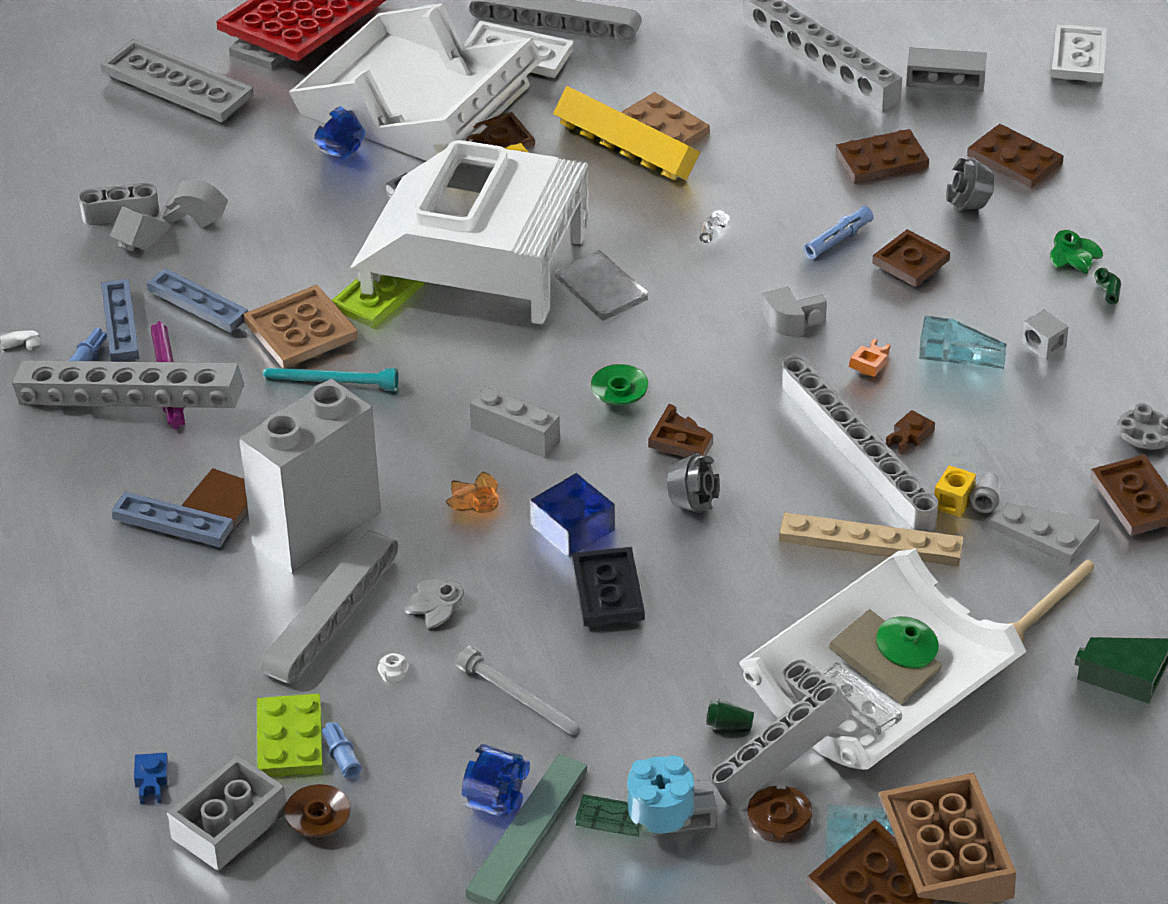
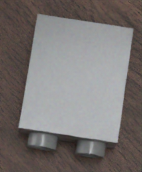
M333 379L315 386L308 394L279 413L269 416L262 424L239 438L252 544L291 573L381 513L372 406Z

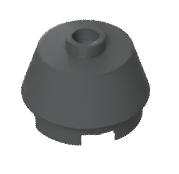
M960 158L952 169L957 172L952 184H947L946 200L951 205L956 206L957 210L981 209L987 204L993 194L994 173L975 158L969 160Z
M696 453L670 466L667 475V490L669 498L674 505L696 513L713 509L711 502L713 498L719 497L720 478L719 474H713L710 465L714 462L712 457L701 456Z

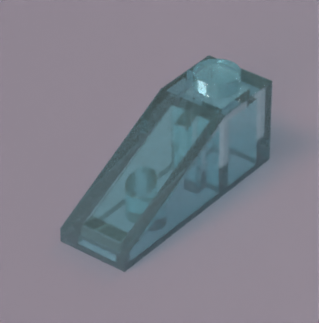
M925 316L920 338L919 359L1004 369L1007 344L954 319Z

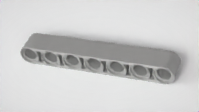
M472 0L469 5V11L472 16L481 20L621 42L632 41L642 22L641 15L635 10L576 0Z
M368 530L267 650L262 659L261 672L285 683L293 684L394 561L398 552V541Z

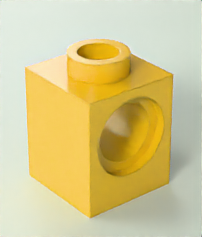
M948 465L934 490V496L938 500V510L961 518L971 502L970 494L976 485V474Z

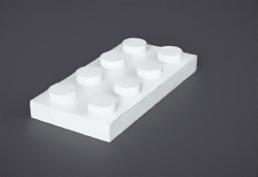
M479 21L463 46L466 48L532 38L542 61L531 73L555 78L574 50V41Z

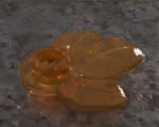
M484 471L478 475L474 484L452 480L451 494L453 497L448 498L445 503L457 511L492 512L499 505V498L496 494L498 483L490 474Z

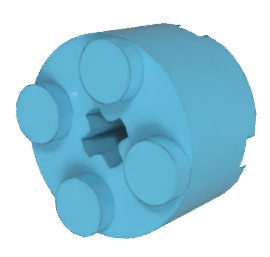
M671 755L669 757L659 756L635 761L632 764V770L627 779L628 813L632 821L637 825L639 822L647 827V831L653 833H669L683 827L684 821L689 816L691 818L694 813V777L690 769L684 764V760L679 756Z

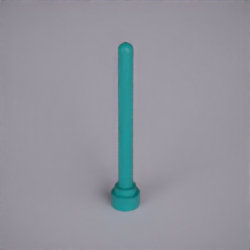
M265 368L263 370V376L266 379L326 382L329 379H333L337 383L378 385L379 388H383L384 391H397L399 373L396 368H385L384 371H379V373Z

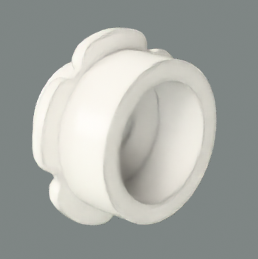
M390 653L380 659L378 671L384 680L398 682L406 676L409 664L405 662L406 658L404 656Z

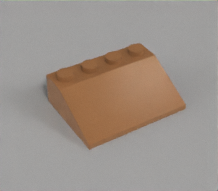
M975 773L879 792V798L918 897L970 904H989L1014 898L1016 870Z

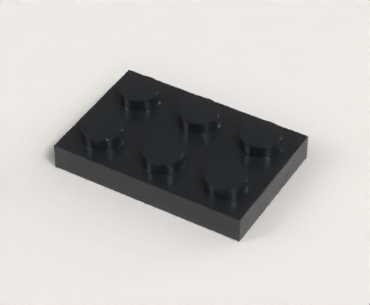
M632 547L572 553V566L584 627L645 620V610Z

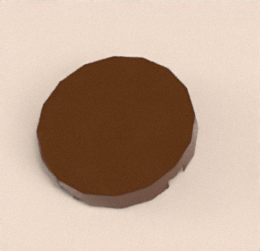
M768 786L757 791L750 798L747 809L748 825L752 831L764 840L777 843L791 842L802 837L809 830L813 816L811 802L805 794L788 786H785V789H777V786Z

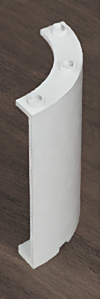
M911 549L897 551L741 660L739 664L744 671L743 676L746 682L754 687L777 718L799 702L782 676L784 668L791 662L801 659L806 660L834 681L852 708V713L845 722L814 745L812 749L839 764L856 769H869L1027 651L1013 624H1001L987 619L980 622L972 618L971 611L952 596L946 599L935 587L938 582L922 561L917 550ZM869 609L885 621L898 616L918 619L927 624L937 636L939 648L935 659L942 664L940 672L902 705L829 649L830 642Z

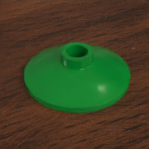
M613 364L601 368L593 375L591 390L599 400L605 403L626 405L638 401L646 394L648 379L644 372L634 366Z
M898 616L890 618L881 624L876 635L877 647L881 654L891 663L904 668H920L928 665L935 659L939 648L938 639L934 631L924 622L912 617Z

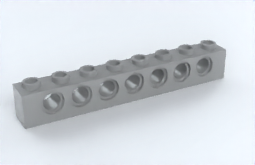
M743 0L744 23L881 113L901 103L902 77L783 0Z
M23 360L12 381V385L19 405L236 408L244 388V381L238 363Z

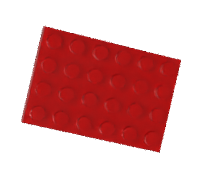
M247 0L216 21L217 30L227 33L229 36L245 40L250 44L268 49L270 52L288 57L290 60L299 61L386 0Z

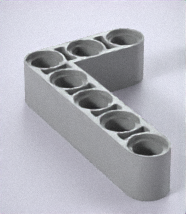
M806 660L793 661L782 672L784 680L799 702L712 771L710 779L727 805L735 806L744 802L850 717L852 708L837 684Z

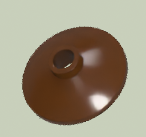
M325 784L309 785L299 789L291 795L285 805V818L288 825L295 832L309 837L326 836L338 831L346 824L351 812L350 802L345 793L336 787Z

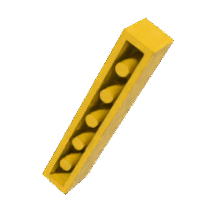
M567 85L553 112L554 115L562 118L560 124L574 130L575 126L582 128L580 134L594 140L595 136L602 138L600 144L614 150L615 146L622 148L620 154L632 160L638 156L642 158L640 164L652 170H655L656 166L663 169L662 175L674 181L677 176L687 181L701 153Z

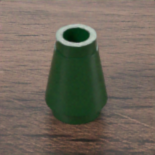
M718 699V701L710 700L706 725L713 726V730H751L754 711L722 699Z

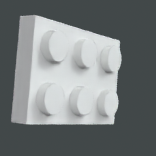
M1056 24L1051 78L1103 82L1107 28Z

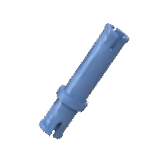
M862 206L850 216H843L840 218L839 223L804 245L805 254L810 259H815L847 236H854L859 228L874 219L872 211L869 207Z

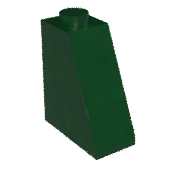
M1090 637L1085 649L1080 647L1075 658L1074 665L1078 666L1077 680L1149 704L1168 667V638Z

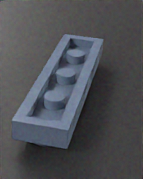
M164 268L147 281L149 292L230 333L244 323L243 314L247 313L248 309L167 268Z
M129 279L101 282L111 362L139 359Z
M125 491L111 510L113 520L217 547L222 546L233 529L231 518Z

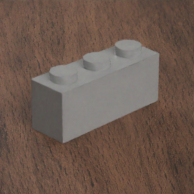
M909 47L906 86L984 92L987 52Z
M486 386L470 402L471 429L543 458H546L560 442V417L555 413Z

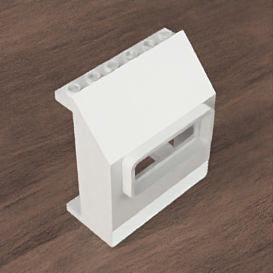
M463 140L451 142L445 150L404 175L350 267V269L358 270L357 279L361 282V293L372 295L374 292L373 281L379 282L382 275L531 300L532 323L543 324L550 310V262L569 223L571 243L581 245L588 232V164L586 162L583 164L581 161L577 163L576 161L572 162L566 159L561 160L558 157L509 150L488 144ZM446 187L480 193L468 216L457 217L432 212Z

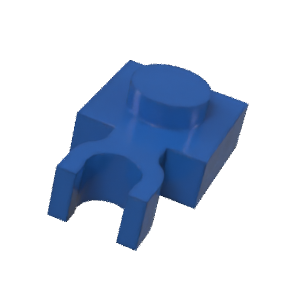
M167 752L135 755L134 783L135 787H139L140 804H145V797L148 794H155L157 803H162L160 786L168 785Z

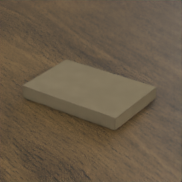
M869 609L830 642L829 649L902 705L940 672L942 664L934 659L924 667L904 668L887 660L879 651L876 643L877 631L885 620Z

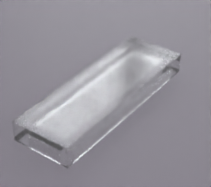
M839 662L822 671L824 675L834 681L852 708L851 715L875 734L880 735L902 720V712Z

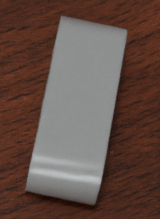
M150 183L87 189L82 191L78 197L82 220L89 225L115 223L122 206L153 217L157 216L160 211L157 188Z

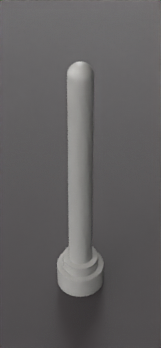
M466 646L460 651L455 663L459 669L465 673L480 674L570 735L579 733L580 727L577 723L484 663L481 652L472 646Z

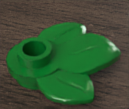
M1061 230L1055 235V246L1050 252V260L1056 269L1070 264L1084 274L1089 272L1092 259H1101L1103 257V252L1099 245L1090 239L1080 238L1077 233L1071 230Z

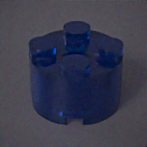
M481 744L475 750L476 753H480L476 762L470 760L465 770L461 793L468 801L463 802L465 807L504 818L511 810L518 811L521 807L523 793L520 790L523 780L529 774L530 761L524 760L520 754Z

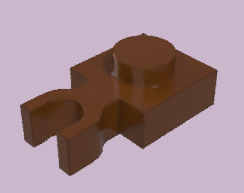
M911 410L894 425V432L886 437V445L891 447L892 444L897 443V453L901 455L907 449V444L912 443L918 446L935 431V422Z

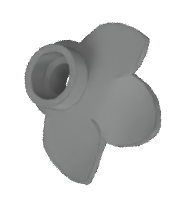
M439 579L424 580L417 584L419 593L409 598L405 606V612L425 614L427 628H435L446 622L451 617L452 611L462 604L464 590L455 581L444 583Z

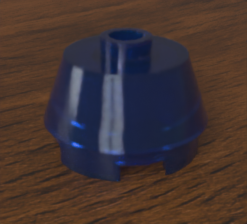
M339 106L329 113L332 118L324 127L319 125L314 134L313 141L317 143L321 153L345 159L359 149L365 135V129L353 110L348 111Z

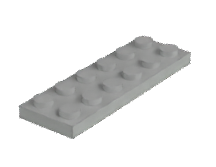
M135 39L129 41L101 63L102 73L220 122H223L254 96L253 87Z

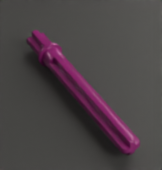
M157 321V324H153L150 327L156 362H174L167 326L163 325L162 321ZM162 407V410L166 413L168 425H172V429L176 430L179 428V425H185L183 413L185 407Z

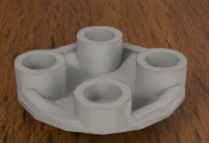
M1145 403L1137 404L1134 410L1122 414L1118 420L1117 430L1121 437L1129 444L1151 450L1164 448L1168 445V417L1152 410L1150 405Z

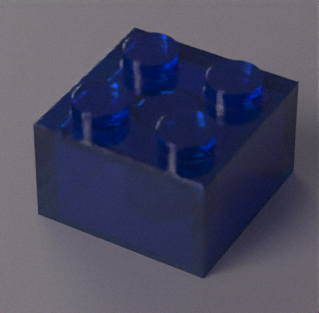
M578 473L571 475L530 499L531 526L568 557L615 530V504Z

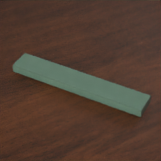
M561 754L556 756L466 888L467 898L482 904L500 903L586 775L587 764Z

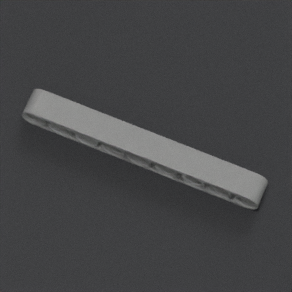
M800 356L785 358L782 362V389L912 529L926 532L934 530L937 524L938 500L934 494L806 359Z

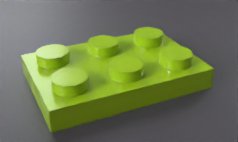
M320 693L257 698V768L270 777L323 773Z

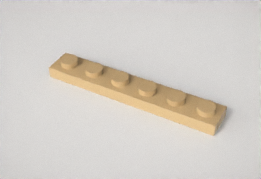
M784 512L779 532V542L888 557L897 551L916 549L924 562L959 566L964 539L963 536Z

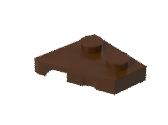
M668 404L648 438V448L682 457H688L696 453L701 456H707L713 445V434L705 428L699 427L696 421L689 416L684 419L676 413V407L673 404Z

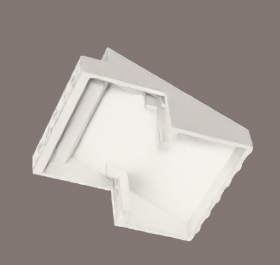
M442 3L377 14L289 93L301 115L428 161L445 150L451 142L456 140L466 141L469 135L480 134L487 126L484 124L477 128H473L476 123L499 116L530 86L526 76L542 61V58L532 38L464 48Z

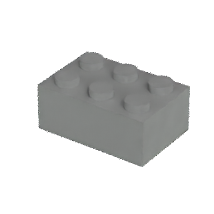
M236 755L167 813L171 839L219 871L285 814L286 797L284 786Z

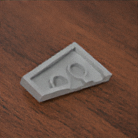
M1007 502L991 520V529L1068 564L1072 563L1100 528V520Z

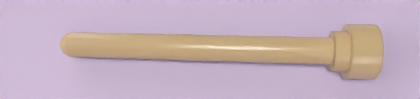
M1090 560L1084 561L1017 623L1006 624L1014 625L1023 642L1025 631L1092 572L1094 563Z

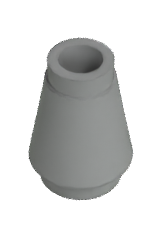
M990 472L982 475L970 494L973 508L978 512L988 513L998 506L1000 500L999 479L994 473Z

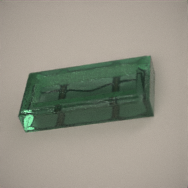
M582 795L575 817V826L640 837L643 825L639 822L638 825L635 824L630 818L628 802Z

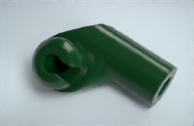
M1107 268L1097 269L1094 277L1098 286L1106 291V302L1109 304L1118 303L1122 285L1121 280L1115 274L1109 272Z

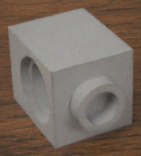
M1043 310L1024 321L1022 343L1047 360L1066 348L1069 326L1046 310Z

